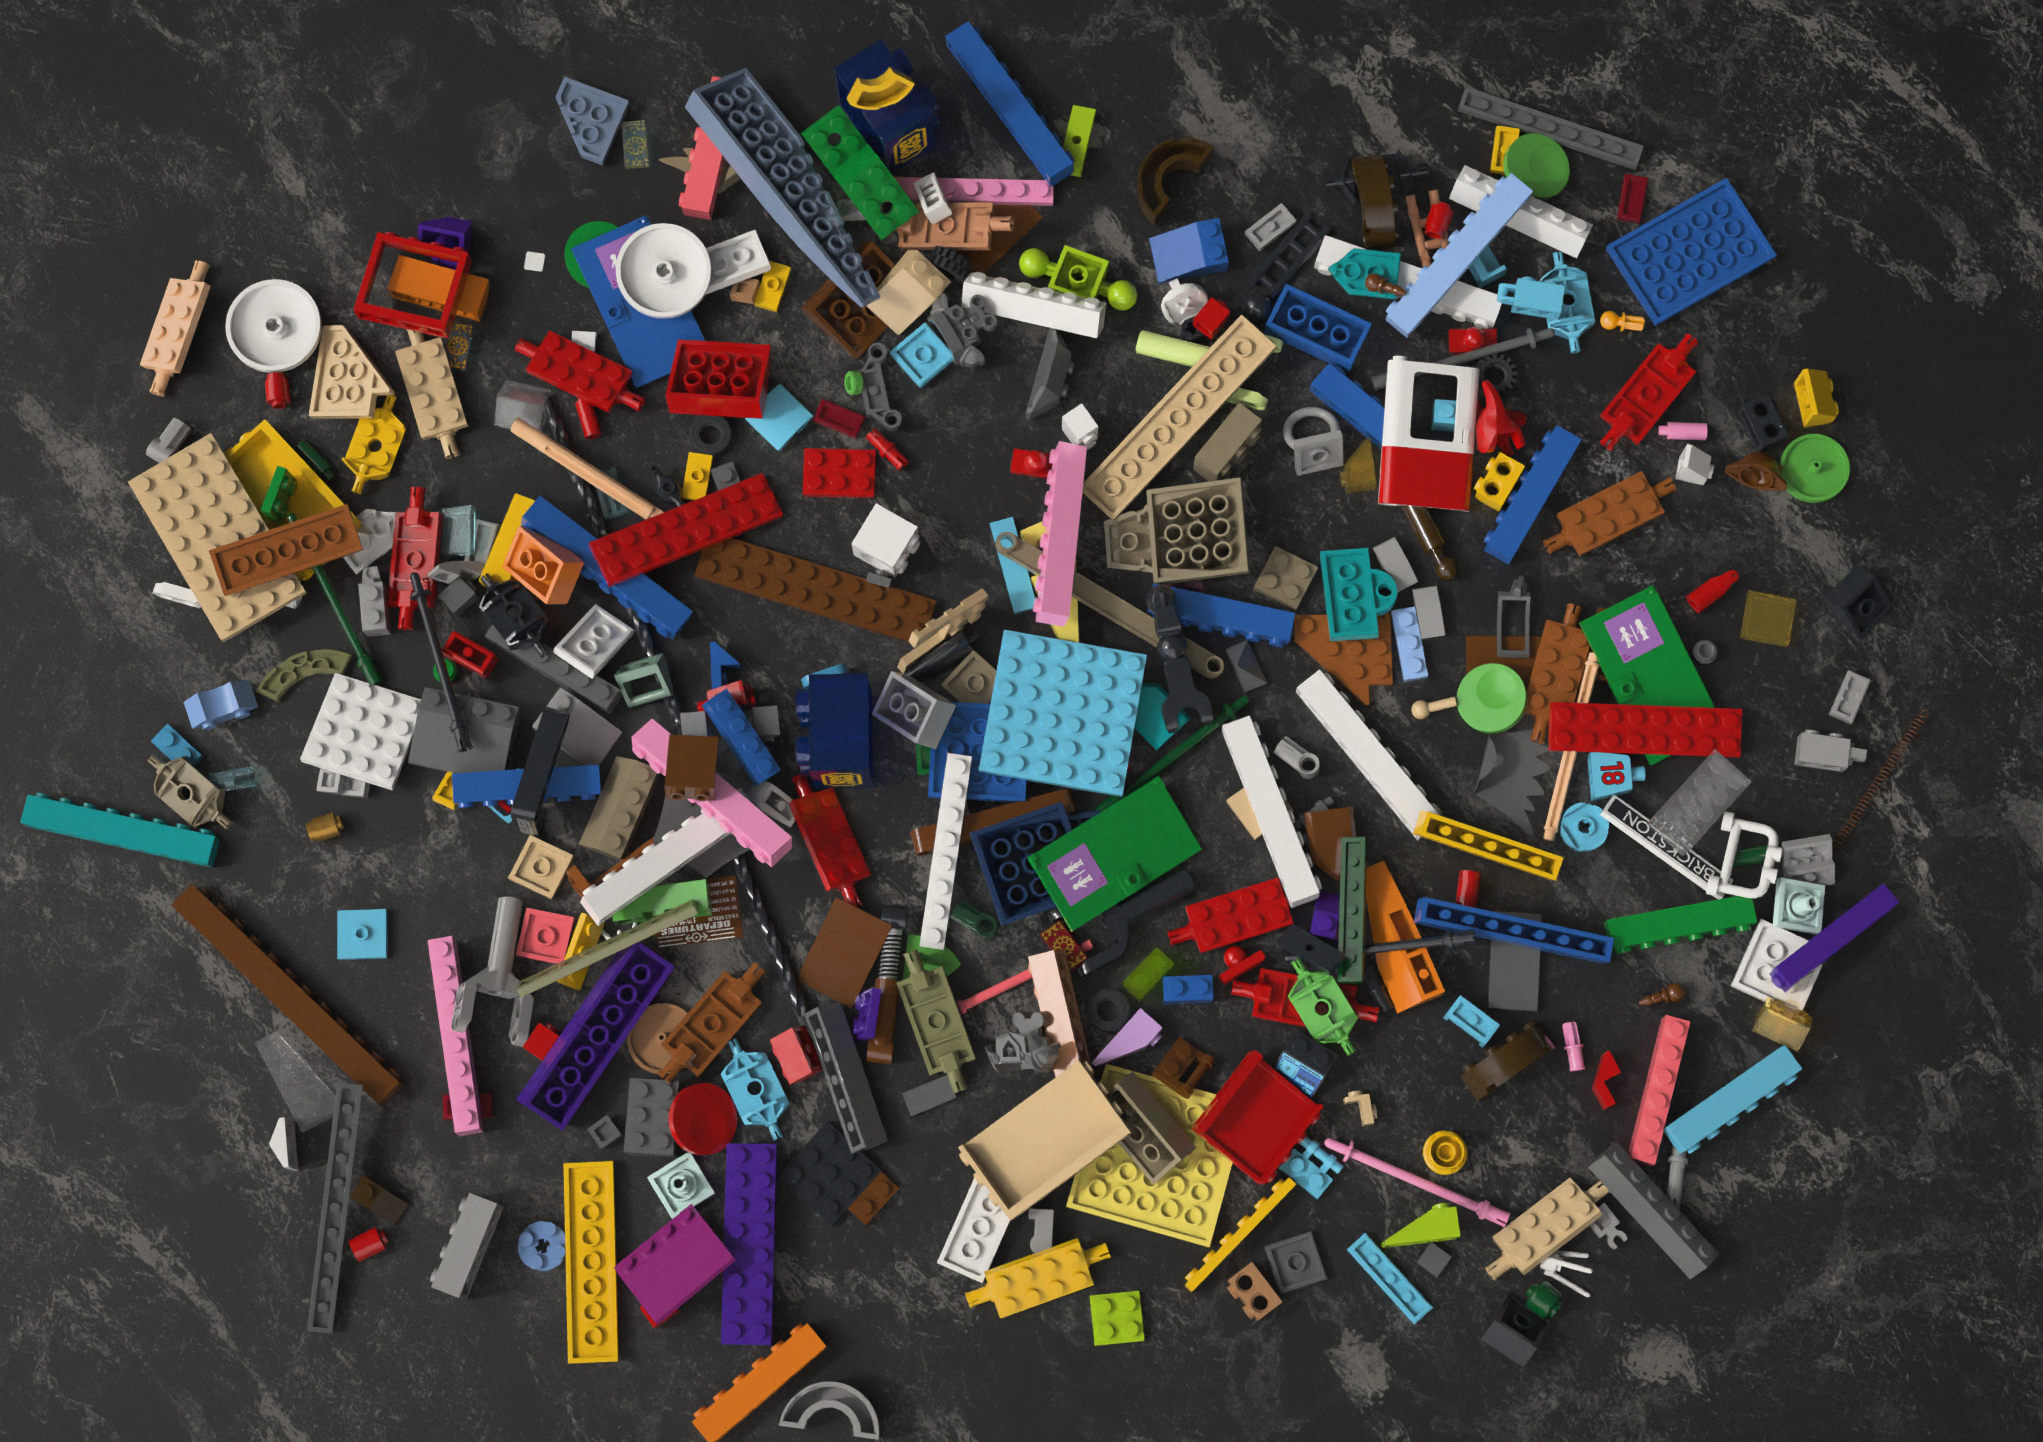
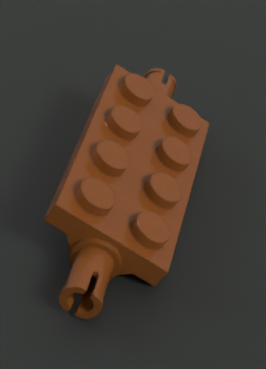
M1640 471L1559 512L1556 516L1562 525L1561 532L1543 540L1544 547H1548L1547 552L1551 554L1566 545L1573 546L1580 557L1663 515L1665 511L1658 499L1676 491V486L1674 483L1671 484L1673 481L1670 477L1651 486L1643 472Z
M1567 604L1563 623L1546 620L1527 687L1528 701L1524 713L1534 717L1535 724L1530 741L1536 742L1538 734H1540L1538 744H1545L1549 728L1550 702H1575L1590 645L1582 629L1577 628L1582 607L1577 605L1574 614H1572L1575 604Z
M753 962L745 974L737 979L724 971L662 1042L660 1046L672 1057L664 1068L658 1072L662 1079L670 1072L665 1078L667 1083L670 1084L682 1068H687L698 1078L762 1002L753 995L752 987L765 974V971L760 968L754 975L753 973L759 967L758 964Z

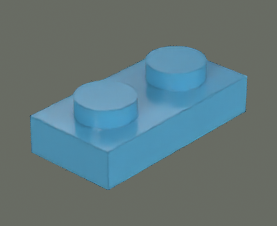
M169 724L151 740L171 761L179 757L188 756L185 760L195 767L203 758Z

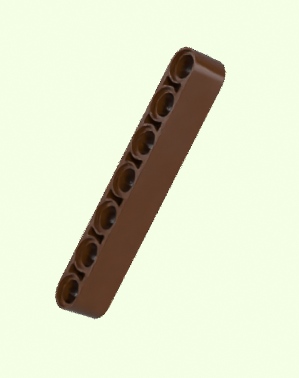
M1063 789L1025 799V802H1014L963 816L959 846L972 842L969 834L971 832L1059 802L1063 803L1066 814L1074 815L1077 813V808L1072 790ZM937 823L910 831L916 856L933 853Z

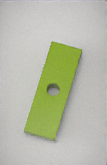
M1073 105L1063 145V150H1068L1075 160L1073 163L1074 172L1070 174L1072 176L1081 177L1096 109ZM1077 140L1081 141L1079 144H1074Z

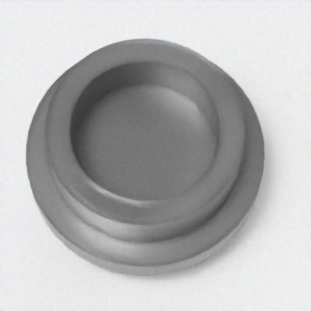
M1701 640L1694 646L1693 656L1697 662L1709 664L1715 660L1717 648L1711 641Z

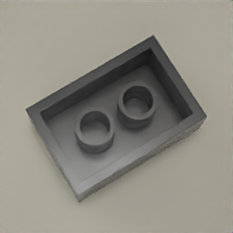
M630 1078L624 1153L628 1155L676 1157L677 1143L671 1134L668 1118L670 1106L682 1089L680 1081L672 1080L669 1084L666 1080Z

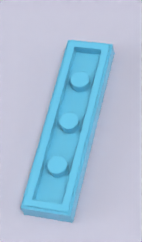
M1013 517L990 523L994 542L1003 532H1010L1018 537ZM1003 539L1000 541L1003 547H1012L1009 540ZM997 551L1014 615L1033 610L1035 596L1027 569Z
M1366 1233L1347 1249L1413 1324L1417 1323L1433 1308Z

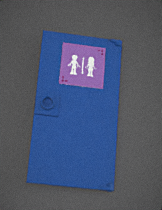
M647 215L571 248L626 368L632 370L633 375L631 379L636 389L671 373L678 339L705 341L691 311L674 318L650 317L634 309L620 291L616 278V262L619 252L631 235L651 225Z

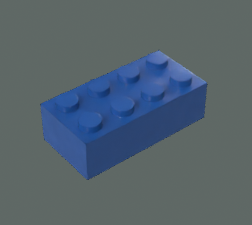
M1286 284L1265 325L1264 333L1278 338L1284 343L1333 366L1337 365L1350 373L1372 324Z

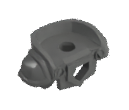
M941 293L939 298L933 303L930 316L927 317L929 323L936 325L944 337L956 366L961 365L962 367L969 368L978 365L983 366L985 364L984 356L977 349L982 344L978 331L983 328L991 332L997 328L998 322L996 317L992 314L986 315L984 313L985 300L983 296L978 294L972 296L970 307L964 310L957 304L948 308L947 295Z
M1045 1011L1034 1012L1032 1016L1028 1012H1016L1013 1015L1012 1021L1015 1027L1019 1028L1020 1034L1009 1032L997 1036L996 1044L985 1046L988 1058L996 1072H1011L1024 1069L1050 1072L1054 1070V1062L1058 1058V1049L1061 1048L1059 1042L1052 1044L1050 1037L1042 1035V1027L1047 1026L1050 1022V1016Z

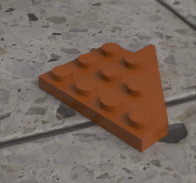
M1390 613L1377 616L1378 638L1331 642L1327 615H1295L1294 641L1364 706H1369V686H1392Z

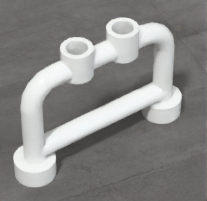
M1725 811L1721 830L1730 832L1721 875L1720 877L1710 875L1706 894L1716 896L1717 892L1745 898L1761 897L1767 892L1769 884H1775L1778 869L1773 868L1774 862H1780L1783 849L1778 847L1779 837L1776 831L1768 825L1734 818L1735 813ZM1741 829L1761 833L1769 838L1760 883L1754 889L1729 884Z

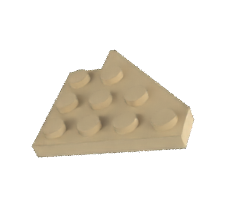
M343 325L323 326L309 417L313 419L374 418L377 396L394 395V390L347 327Z

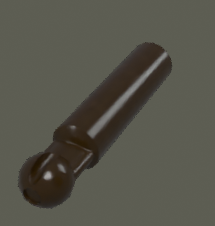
M1402 505L1401 508L1425 554H1433L1437 562L1435 566L1436 575L1446 581L1454 579L1458 574V563L1454 559L1447 557L1443 549L1447 542L1429 508Z

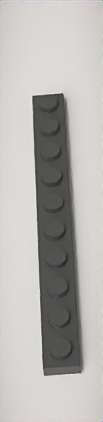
M337 1082L307 1331L332 1333L363 1087L361 1084Z

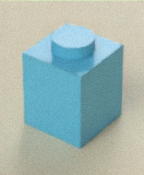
M1435 399L1432 407L1431 430L1454 432L1456 401Z

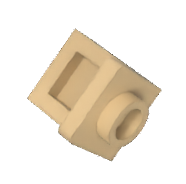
M1362 1090L1349 1092L1348 1097L1343 1099L1344 1104L1358 1102L1362 1127L1373 1125L1374 1119H1377L1376 1105L1371 1104L1370 1095L1363 1094Z

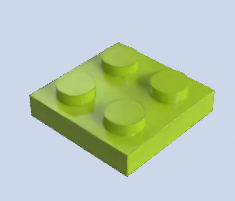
M1139 1291L1090 1296L1095 1346L1144 1341Z

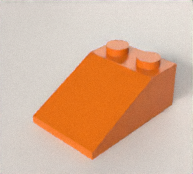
M519 526L502 568L545 604H567L584 562L561 545L524 526Z

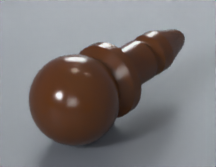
M1377 273L1369 274L1365 279V286L1371 292H1379L1380 294L1388 292L1394 293L1397 296L1407 294L1402 287L1389 283L1388 278H1382Z
M1671 983L1667 988L1662 987L1661 993L1658 992L1641 999L1639 1005H1652L1663 1000L1666 1004L1670 1001L1679 1002L1685 997V988L1680 983Z

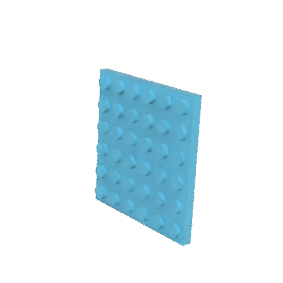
M1004 630L978 772L1122 797L1147 655Z

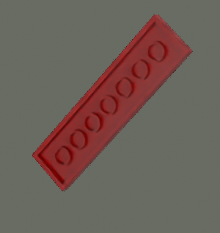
M763 473L589 542V548L608 587H611L782 518L783 513Z
M1550 702L1548 751L1740 757L1742 709Z

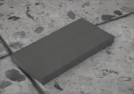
M1493 911L1533 921H1542V914ZM1491 940L1487 1009L1537 1012L1540 950Z

